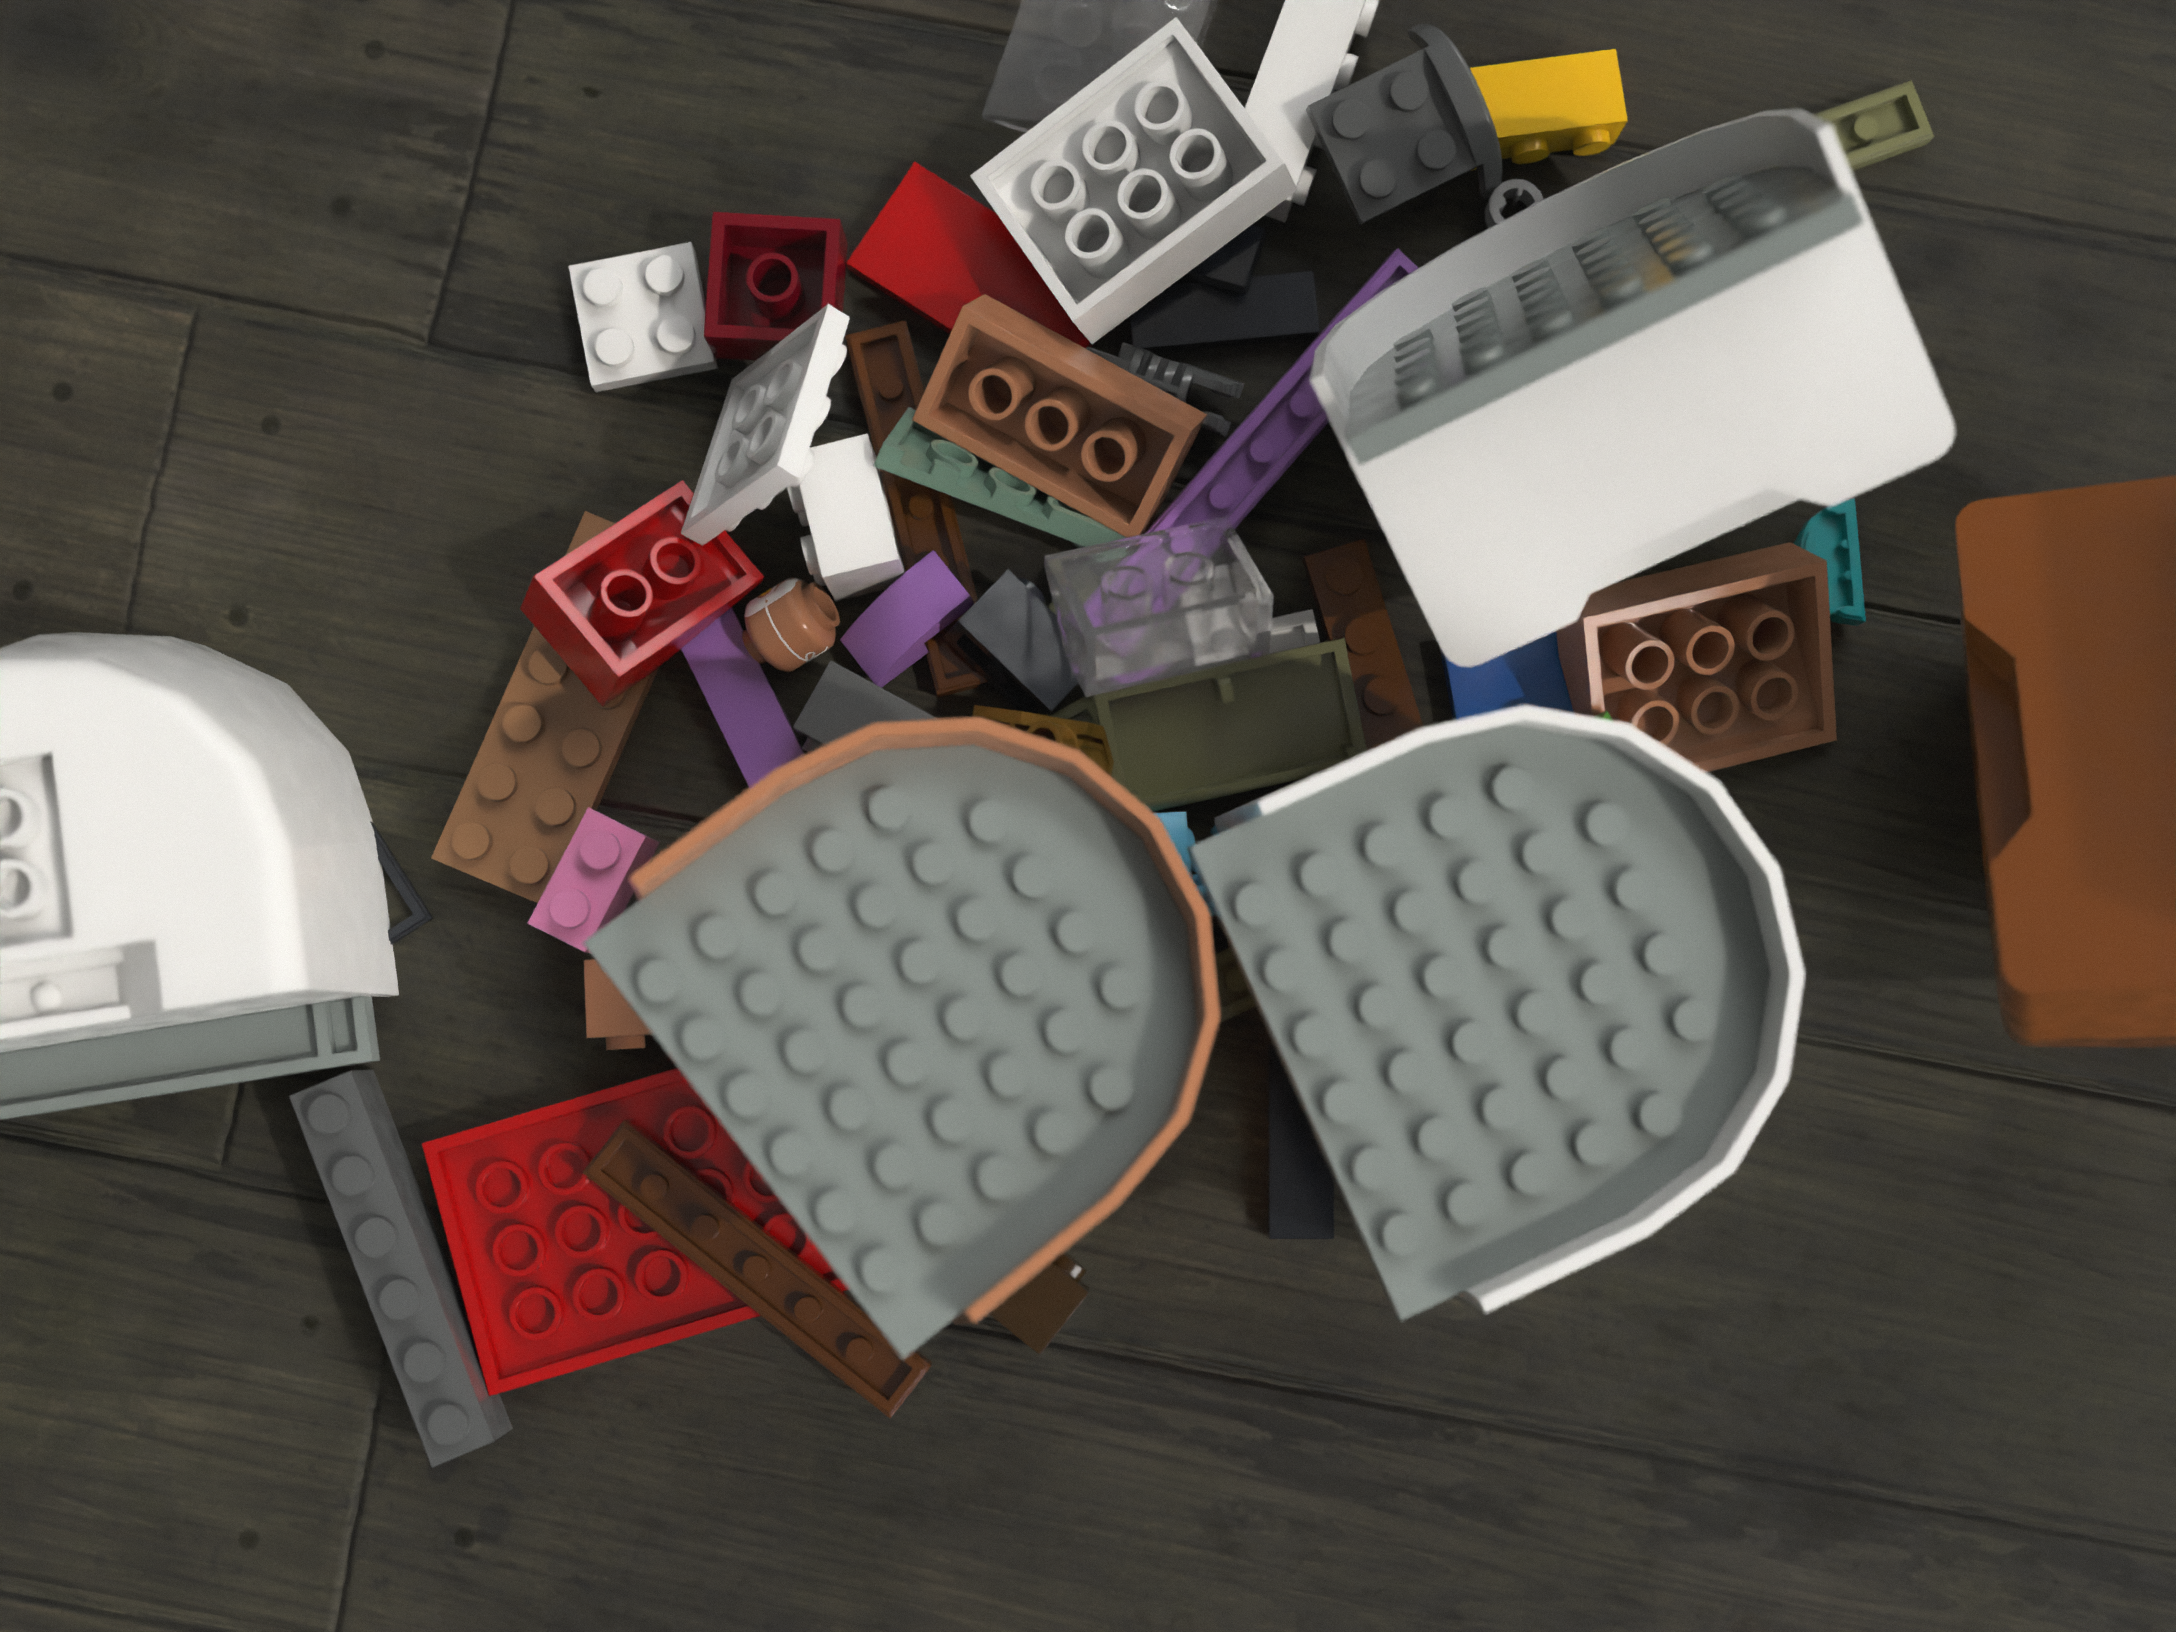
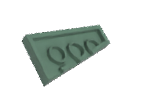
M910 407L907 408L883 442L874 462V467L1071 541L1079 549L1092 555L1103 556L1105 554L1118 559L1128 539L912 421L916 410Z

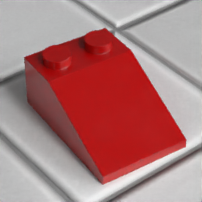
M683 480L533 576L520 607V610L602 707L654 672L764 579L761 572L726 531H723L703 546L681 534L694 495Z

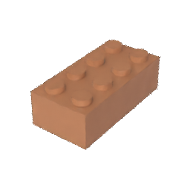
M984 294L962 306L912 421L1136 542L1153 523L1207 414Z

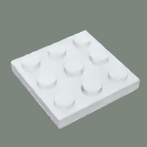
M827 304L732 379L681 531L682 535L703 546L723 531L731 532L737 527L743 517L757 508L763 510L770 504L775 495L790 485L792 487L798 486L805 479L814 460V453L809 450L814 432L826 418L831 405L830 398L826 396L830 380L840 369L846 357L847 347L842 342L850 319L849 316Z

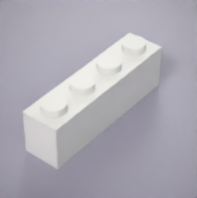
M1285 0L1245 106V110L1285 162L1297 188L1295 193L1265 214V216L1286 222L1292 203L1304 206L1316 174V169L1306 165L1313 146L1323 149L1306 112V108L1308 105L1334 93V90L1338 91L1349 86L1358 56L1348 52L1355 34L1367 37L1379 0Z

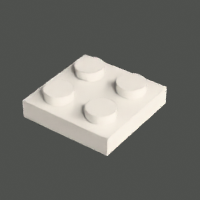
M691 242L569 266L590 383L595 392L718 368L716 358L704 338L706 304L696 253Z

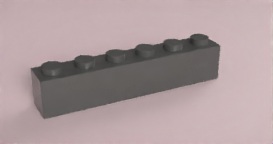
M374 1070L348 1071L290 1095L291 1103L431 1467L494 1442L513 1428L500 1394L492 1396L488 1394L464 1301Z

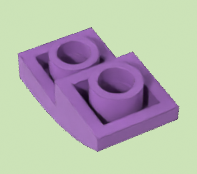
M933 550L891 584L858 617L840 640L873 684L882 688L926 655L929 651L924 643L968 611L974 605V602L969 593Z

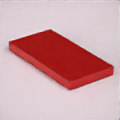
M916 162L913 163L846 262L848 270L948 334L951 333L962 306L986 294L1085 349L1093 346L1070 319L997 213Z

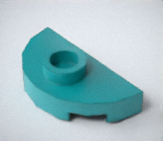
M1855 498L1831 507L1827 506L1806 521L1793 544L1827 560L1830 621L1858 626L1866 622L1856 505Z

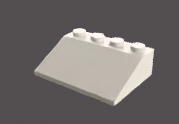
M1177 17L970 175L1070 319L1091 344H1094L1297 191L1283 159Z

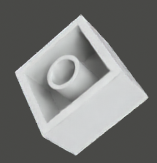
M868 434L809 448L814 453V460L807 476L798 486L792 487L790 485L787 487L795 513H798L802 527L810 526L811 535L800 537L809 574L814 576L815 583H818L820 586L827 585L835 601L887 589L905 573V568L880 470L873 466L876 456Z

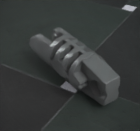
M1124 342L1118 357L1091 347L1086 348L1185 403L1188 401L1193 383L1210 388L1212 393L1227 398H1240L1245 384L1186 363L1162 358L1149 350ZM1204 411L1203 413L1207 414L1200 429L1226 437L1231 422L1225 421L1223 416Z

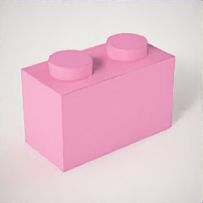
M588 807L528 924L585 953H590L583 942L624 912L634 893L629 877L650 862L660 842Z

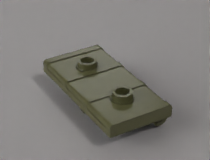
M1343 637L1109 689L1092 691L1098 723L1105 728L1114 761L1111 778L1151 812L1301 780L1367 751L1348 653Z

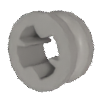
M1511 179L1501 183L1493 191L1484 211V221L1487 228L1505 220L1501 216L1506 205L1505 199L1512 198L1514 206L1520 200L1528 208L1544 200L1541 192L1534 184L1523 179Z

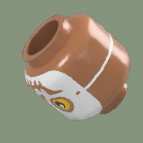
M792 577L782 581L747 604L744 614L746 630L742 632V639L747 651L758 663L768 662L775 669L791 672L829 650L834 645L836 637L835 627L840 624V617L834 602L823 587L815 582L808 584L803 580Z

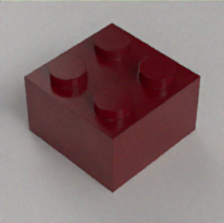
M713 212L704 338L715 358L757 360L827 304L843 313L848 243L840 219Z

